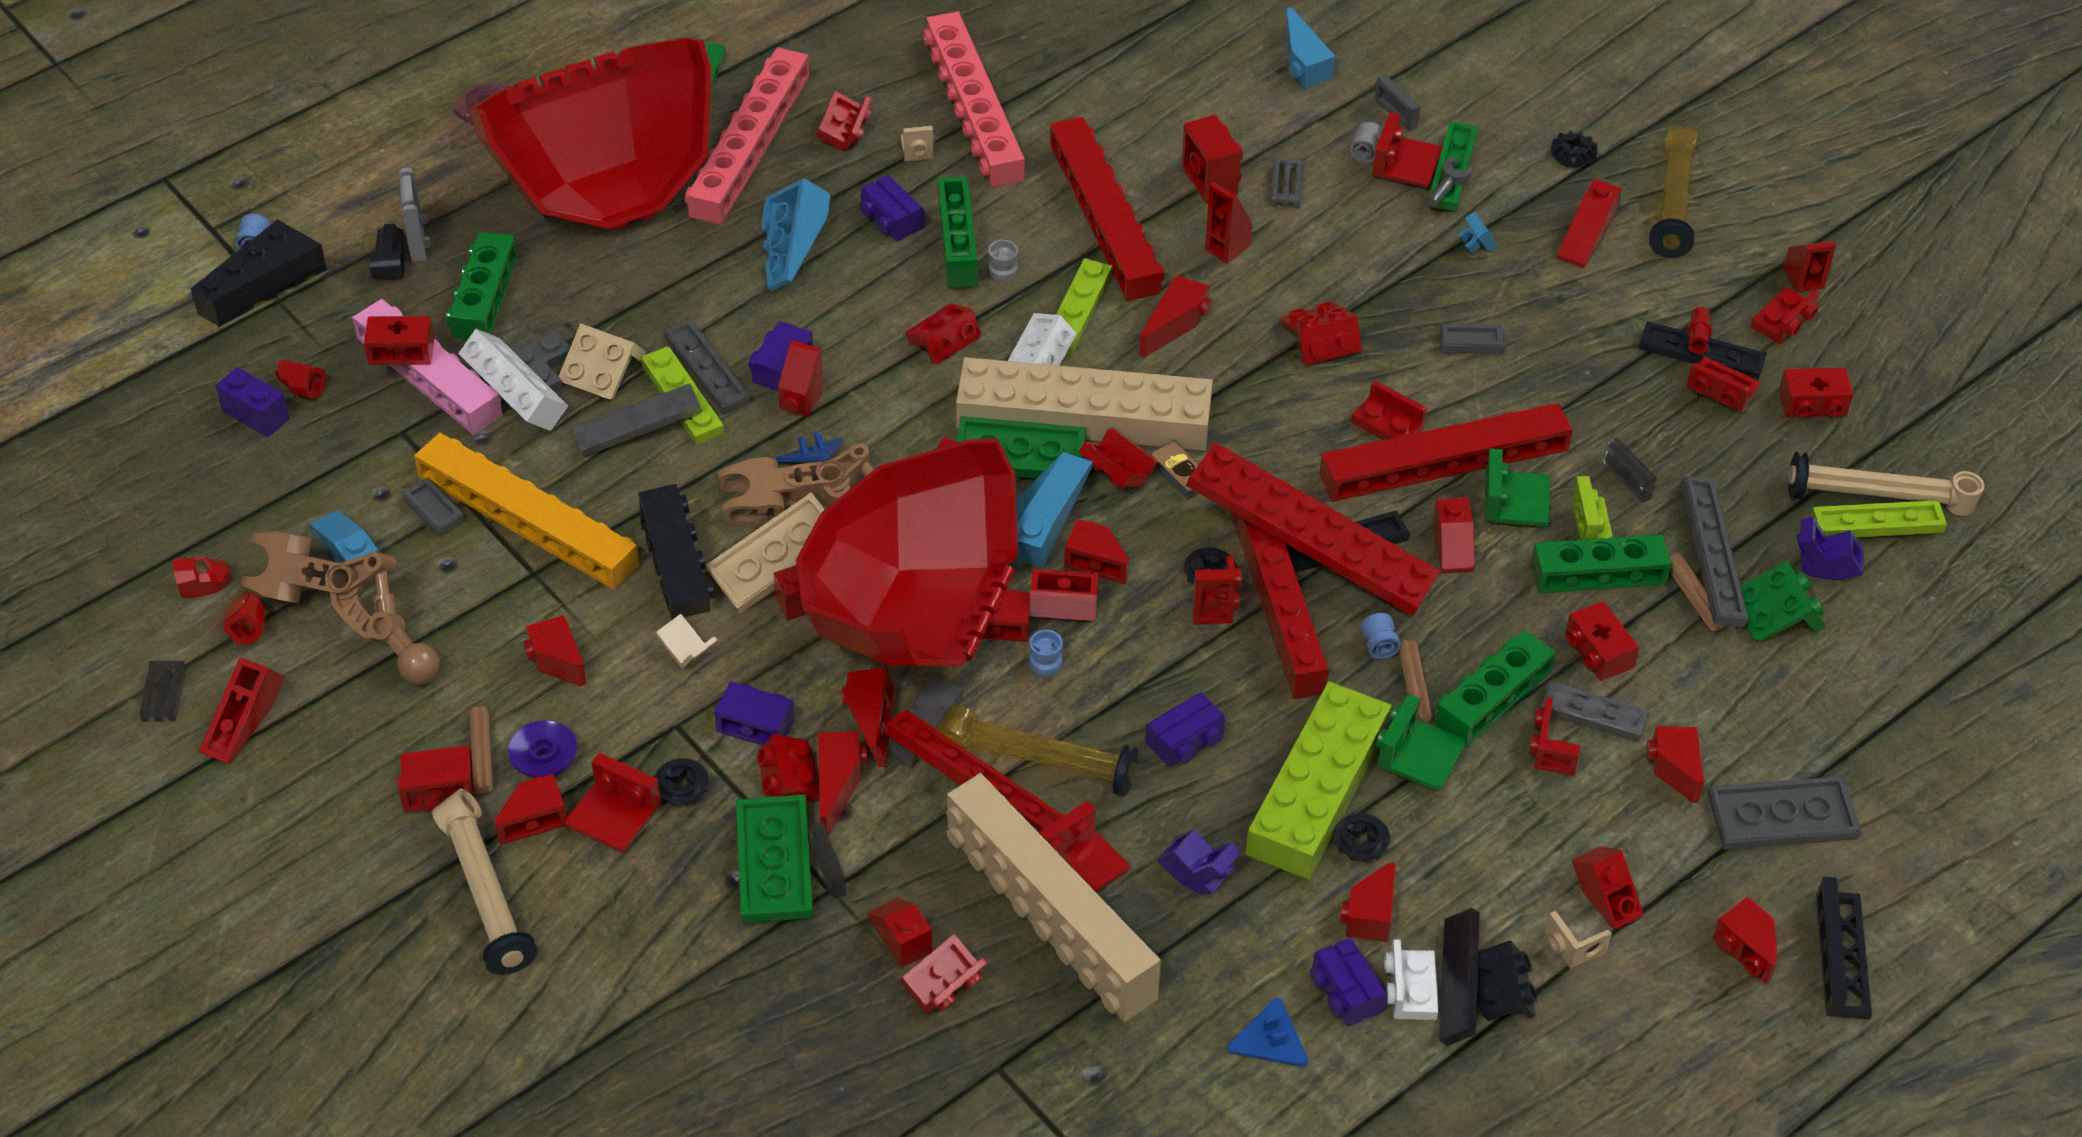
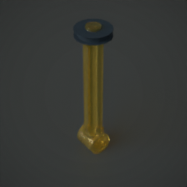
M1670 124L1668 125L1664 153H1668L1662 220L1652 226L1649 245L1660 256L1678 258L1691 251L1695 239L1692 227L1685 221L1691 157H1694L1698 128Z
M959 705L947 708L938 728L939 732L965 749L972 746L1113 781V794H1117L1121 790L1124 797L1128 794L1136 773L1137 747L1130 751L1129 746L1126 744L1122 748L1120 755L981 722L978 721L973 711Z

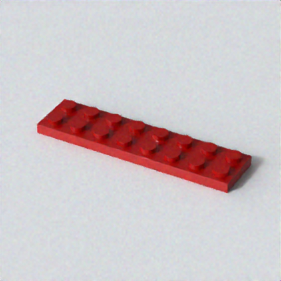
M1216 442L1211 446L1186 484L1192 490L1412 616L1415 615L1440 570L1401 549L1398 545L1387 541L1373 533L1370 529L1359 525L1345 517L1342 513L1333 510L1314 497L1305 494L1286 481L1277 478L1258 465L1249 462Z

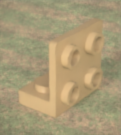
M580 323L558 377L564 384L612 401L615 398L628 364H630L631 360L641 362V357L646 355L647 351L634 342Z

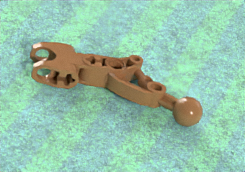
M855 444L849 450L831 460L797 464L779 468L777 461L770 457L747 459L727 466L718 471L720 489L727 492L745 494L732 498L722 505L724 520L735 525H764L785 511V508L791 507L809 493H812L820 504L827 503L830 506L863 477L874 470L870 465L869 449L864 444ZM730 476L742 477L741 479L734 481L726 480ZM747 509L741 514L731 513L733 510Z
M278 531L251 533L250 541L266 549L269 564L265 572L260 576H242L241 586L247 587L265 597L299 603L302 586L330 592L333 608L353 630L364 638L384 640L398 655L397 670L401 678L410 684L422 685L436 677L440 670V658L436 650L424 643H414L405 633L406 624L404 619L396 614L394 594L389 593L388 575L392 574L397 567L396 559L392 555L369 552L357 558L339 563L310 557L309 553L313 538ZM320 571L327 572L325 578L319 577ZM376 583L377 595L373 596L375 613L372 615L362 603L361 595L367 588Z

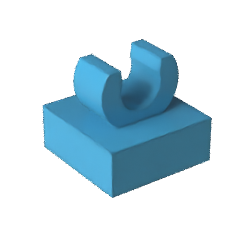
M1476 212L1465 218L1471 228L1463 229L1458 235L1464 243L1472 238L1471 241L1465 244L1470 253L1477 251L1481 244H1483L1488 253L1498 247L1493 236Z

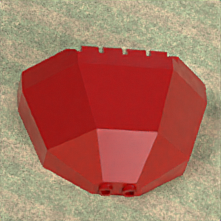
M688 36L630 46L621 49L618 56H616L614 51L594 57L596 65L594 69L590 59L567 66L569 75L567 78L563 68L539 75L542 85L540 87L536 78L532 77L515 83V87L509 86L500 89L469 109L477 137L529 206L541 214L602 228H611V231L626 228L628 226L627 222L638 219V221L652 219L656 216L655 212L664 210L708 157L712 68L703 39Z
M998 438L969 439L879 465L822 511L795 559L802 608L819 636L889 666H963L965 661H971L981 642L980 639L983 638L993 618L992 615L995 614L1004 591L1007 589L1015 573L1014 568L1008 565L1015 560L1018 554L1015 471ZM975 605L970 615L972 619L961 621L962 613Z

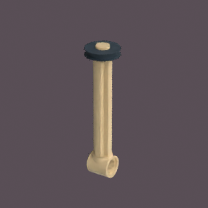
M1796 451L1792 457L1789 469L1788 493L1790 499L1794 498L1796 494L1799 500L1803 498L1806 488L1917 501L1939 500L1953 514L1967 516L1976 509L1984 490V482L1978 475L1968 471H1961L1956 473L1953 478L1945 480L1809 465L1807 452L1803 453L1801 457L1798 451Z
M461 788L432 810V815L439 828L452 838L491 942L483 952L486 969L497 975L518 972L535 960L538 954L537 945L530 934L517 931L477 827V819L482 816L481 808L476 799L468 791Z

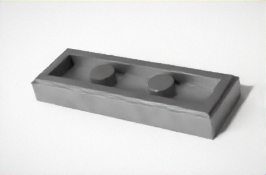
M933 676L908 711L936 730H939L963 697V689ZM889 737L887 756L912 767L919 756Z
M1550 681L1541 708H1544L1546 697H1552L1551 717L1639 742L1648 713L1647 709Z

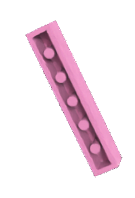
M380 299L352 317L357 339L364 344L368 316H403V314L396 306L392 307L386 301ZM436 339L434 340L431 365H389L473 435L503 416L500 403L502 401L501 395L492 386H488L482 381L476 371L473 369L469 370L461 364L455 354H449L444 350Z

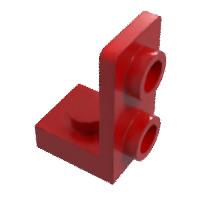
M1546 697L1544 708L1537 707L1534 727L1540 728L1539 735H1532L1529 754L1536 755L1534 769L1574 776L1581 745L1563 740L1546 739L1553 701L1552 697Z

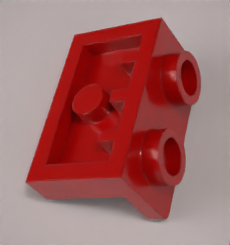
M1785 287L1752 319L1750 327L1781 345L1790 336H1796L1806 320L1811 321L1816 316L1819 310L1817 301L1820 292L1813 290L1805 298Z
M953 303L905 332L908 342L926 348L931 362L935 364L940 363L981 336L973 309Z
M1374 381L1370 386L1369 397L1352 414L1351 423L1382 440H1387L1393 437L1421 432L1424 429L1427 408L1419 402L1398 393L1391 387Z
M1227 556L1226 570H1195L1192 608L1193 625L1232 624L1233 610H1239L1240 604L1239 591H1235V588H1241V569L1235 568L1234 556Z

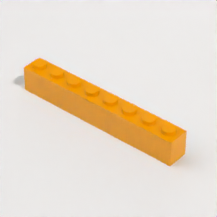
M438 433L414 455L418 477L423 480L429 477L442 491L613 590H616L640 566L637 545L633 540L628 537H622L610 530L604 523H598L585 516L581 510L564 504L555 495L547 494L536 488L532 482L515 476L506 467L498 466L487 460L483 454L475 453L468 449L457 439H451L442 433Z

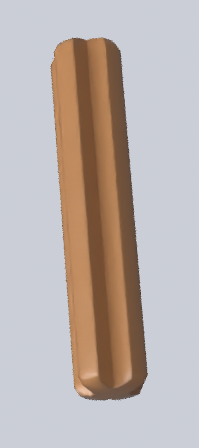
M1680 553L1669 555L1671 562L1669 572L1712 632L1724 629L1726 627L1725 624L1713 623L1706 590Z
M1413 639L1409 641L1403 640L1401 641L1399 654L1407 693L1421 699L1417 719L1429 724L1431 723L1432 712L1418 645Z
M485 706L472 707L469 715L473 786L475 793L489 794L493 790L489 714Z

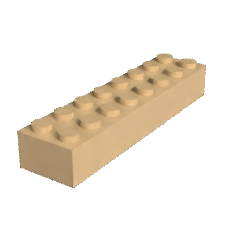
M964 357L956 400V428H959L960 416L1086 427L1085 440L1102 441L1107 430L1114 428L1137 445L1162 447L1175 440L1183 449L1206 451L1213 379Z
M981 773L947 794L946 815L948 818V830L946 834L950 843L957 849L961 848L967 854L971 865L977 871L982 870L989 878L994 890L998 894H1004L1011 901L1015 912L1020 917H1026L1030 921L1039 938L1043 941H1048L1056 949L1060 960L1065 965L1070 964L1078 972L1084 986L1088 989L1093 988L1101 997L1103 1005L1110 1013H1116L1126 1022L1158 1000L1161 960Z

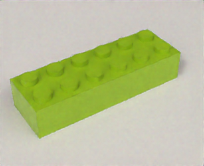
M1330 681L1327 683L1248 830L1245 855L1305 879H1311L1334 835L1337 824L1347 810L1378 750L1376 742L1383 728L1388 730L1391 704Z

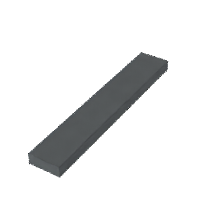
M1684 476L1680 485L1713 623L1745 627L1749 619L1715 482L1711 479Z

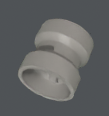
M1364 122L1358 126L1349 150L1354 159L1363 163L1374 161L1375 149L1383 131L1379 125L1373 122Z
M1004 239L993 242L988 248L990 260L988 264L989 275L992 279L999 282L1011 281L1018 274V247L1010 240Z

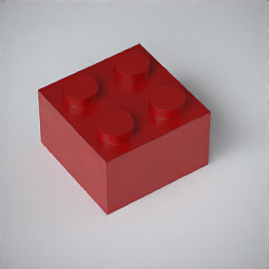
M1216 114L1184 123L1181 167L1204 202L1208 203L1209 185L1212 182H1215L1234 195H1238L1239 181H1241L1240 161L1243 159V151L1240 144L1235 143L1230 136L1227 125L1222 124Z

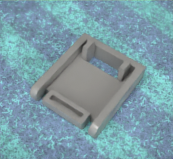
M402 168L399 170L401 205L411 262L426 261V248L431 247L429 236L424 237L423 225L429 223L428 215L421 212L413 169Z

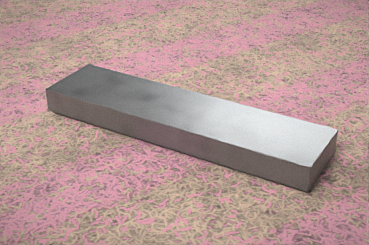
M691 319L664 330L665 340L723 415L750 403V395Z
M689 383L573 427V431L583 457L698 414L702 410L693 387Z

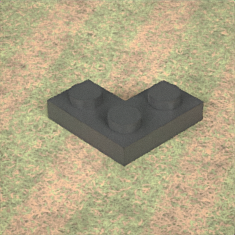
M557 331L514 351L554 392L563 389L562 380L551 368L565 362L570 346Z

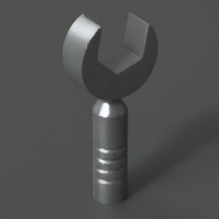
M1458 157L1447 159L1443 164V180L1427 198V204L1431 207H1436L1453 185L1461 186L1467 184L1471 179L1472 166L1466 171L1454 170V167L1457 166Z

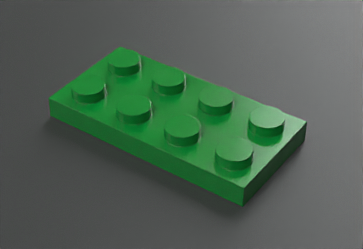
M960 416L956 442L969 439L998 438L1015 471V477L1037 479L1063 452L1080 458L1083 457L1078 451L1085 441L1086 427Z
M806 795L736 799L742 923L813 918Z

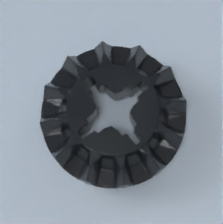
M1570 130L1568 134L1559 133L1558 137L1553 139L1551 153L1557 161L1564 165L1581 167L1592 163L1596 159L1598 144L1593 142L1592 136L1584 137L1582 132L1574 134ZM1573 146H1578L1576 149L1573 150V152H1571V148Z
M1212 547L1193 551L1186 558L1184 564V573L1187 575L1188 583H1194L1195 570H1204V567L1212 570H1226V558L1231 555L1221 549Z
M679 758L668 761L657 770L654 778L658 779L661 801H668L672 807L676 803H683L687 807L693 800L700 801L702 794L708 792V773L703 765L692 759ZM686 775L687 785H683L681 789L676 790V783H680Z
M1356 813L1348 815L1339 821L1334 831V842L1338 846L1339 853L1348 855L1350 861L1356 858L1362 859L1366 863L1372 858L1379 860L1381 854L1388 850L1390 833L1387 826L1377 817L1370 814ZM1367 831V841L1357 845L1356 838H1360Z

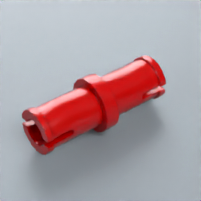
M1705 307L1693 309L1691 312V322L1687 328V334L1690 338L1689 349L1695 354H1702L1707 351L1708 339L1712 334L1711 314Z

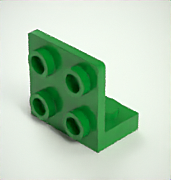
M1490 448L1485 472L1484 522L1547 527L1549 525L1550 477L1542 474L1508 472V463H1502L1503 450Z

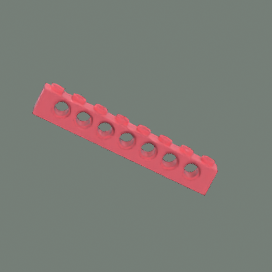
M959 11L926 17V29L923 30L925 46H930L932 62L934 65L938 64L940 81L946 83L949 101H954L956 118L962 120L964 136L971 140L972 155L974 158L978 157L979 169L982 177H987L991 187L1024 181V156Z
M776 47L772 56L766 59L764 69L760 75L755 77L752 89L744 95L738 112L735 111L733 113L730 125L727 130L722 131L718 145L715 149H711L707 163L704 168L701 167L699 169L696 181L692 187H688L685 193V203L688 204L689 217L719 225L723 224L809 79V55Z

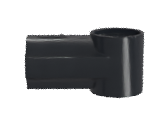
M384 224L377 231L375 251L370 253V272L373 279L404 277V230L398 228L395 224Z

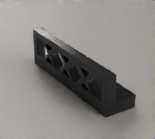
M1822 877L1816 894V907L1826 1016L1870 1020L1872 1009L1861 896L1857 893L1838 892L1836 877ZM1839 904L1852 905V914L1848 918L1844 919L1840 916ZM1843 930L1855 939V944L1849 949L1843 946ZM1845 960L1858 969V974L1852 979L1846 976ZM1848 990L1861 1000V1007L1845 1006L1848 999Z

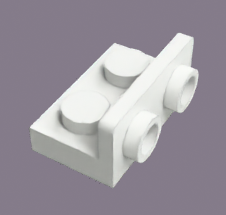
M1034 313L1008 361L1059 366L1075 338L1076 332L1061 315Z
M1393 939L1391 952H1385L1384 972L1385 974H1391V983L1387 982L1386 1004L1393 1005V1019L1437 1020L1438 998L1434 951L1401 950V940Z

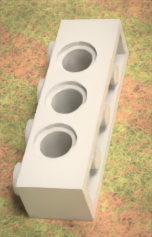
M475 329L458 353L527 422L551 431L567 409L568 405L500 338Z

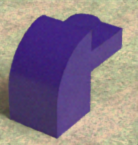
M1814 516L1801 519V532L1797 534V543L1801 550V568L1807 574L1815 578L1843 580L1863 575L1864 550L1851 530L1826 536Z
M1193 829L1177 836L1158 858V861L1181 884L1197 893L1212 894L1224 878L1233 870L1234 865L1232 862L1239 855L1240 851L1232 842L1212 849L1197 831Z

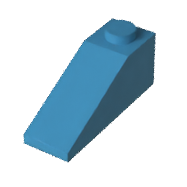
M1292 7L1286 8L1285 38L1291 76L1303 88L1333 78L1336 56Z
M339 510L309 523L311 530L334 562L342 563L369 552H379L365 531Z

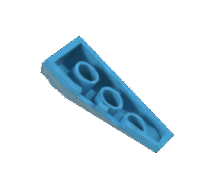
M805 178L765 199L761 224L762 230L767 232V239L763 242V246L769 253L765 267L767 289L771 291L792 282L829 213L830 193Z
M1063 452L1016 499L1018 554L1015 559L1044 568L1093 466V461Z

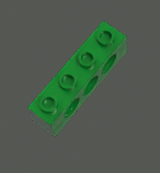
M967 176L938 178V208L947 288L977 286V253Z
M479 232L475 244L472 243L470 245L468 264H464L462 267L461 284L455 287L453 306L448 307L446 313V324L451 327L453 339L468 340L475 329L491 335L518 258L514 235Z
M1663 534L1535 543L1530 563L1538 594L1666 585L1671 567Z
M1526 630L1521 632L1516 638H1509L1495 656H1488L1474 674H1467L1460 681L1458 687L1450 694L1447 692L1441 696L1436 704L1435 725L1442 730L1462 737L1465 740V747H1467L1552 673L1556 651Z

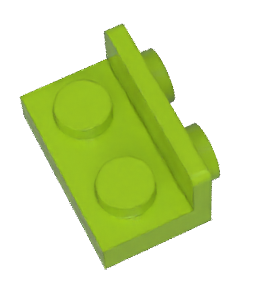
M1589 476L1576 477L1571 503L1579 539L1613 537L1604 498L1598 497L1597 489H1592Z

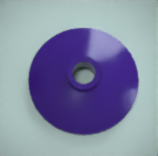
M549 720L536 721L523 726L513 735L508 746V755L513 767L520 773L534 778L550 774L557 775L563 772L572 764L577 754V741L573 732L567 726Z

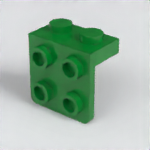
M1788 560L1740 586L1749 619L1746 626L1756 642H1763L1803 619L1814 633L1826 627L1820 616L1826 613L1816 595L1811 598L1808 590L1813 588L1803 571L1797 573Z
M1408 694L1402 705L1396 704L1389 720V723H1391L1389 729L1383 728L1378 736L1376 747L1380 748L1377 767L1438 791L1444 787L1464 750L1465 740L1460 736L1418 720L1421 699Z

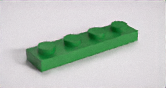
M1450 121L1429 196L1443 180V164L1447 159L1458 157L1457 166L1454 167V170L1466 171L1468 169L1479 126ZM1453 185L1434 208L1456 212L1463 185Z

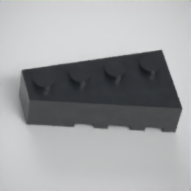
M277 219L191 288L197 314L221 327L253 310V304L279 296L278 291L291 284L296 287L304 283V277L314 272L319 275L327 271L322 244Z
M677 484L638 492L640 525L642 531L645 530L649 552L652 551L657 576H662V579H660L661 590L671 620L680 614L683 617L709 612L710 599L714 598V590L711 580H705L702 570L706 569L705 559L702 550L696 551L694 542L698 541L694 523H688L685 515L690 513L686 495L679 494Z

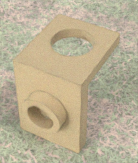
M932 126L904 128L903 135H901V143L905 162L934 159Z
M682 614L675 617L655 633V636L682 669L706 652L717 641V638L714 636L704 643Z
M1556 911L1549 913L1545 934L1548 937L1552 950L1562 956L1570 969L1606 954L1612 935L1609 930H1606L1578 942ZM1600 943L1594 950L1586 953L1591 946Z

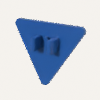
M815 431L813 436L816 445L807 447L806 439L799 436L798 444L800 449L777 456L776 459L777 462L825 461L841 445L842 439L839 437L823 442L820 433Z
M1280 998L1273 999L1228 1045L1229 1053L1301 1067H1305L1308 1063L1306 1053Z

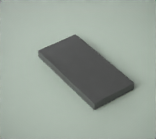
M1843 776L1709 786L1707 795L1723 850L1859 839L1861 835V829Z

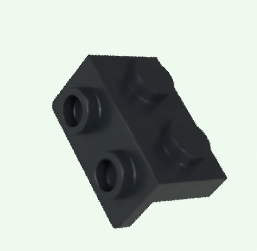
M1511 940L1481 950L1478 954L1477 991L1481 1015L1487 1021L1520 1010L1527 1018L1536 1016L1534 1003L1537 1002V994L1534 986L1529 981L1528 972L1532 971L1531 962L1527 953L1520 951Z

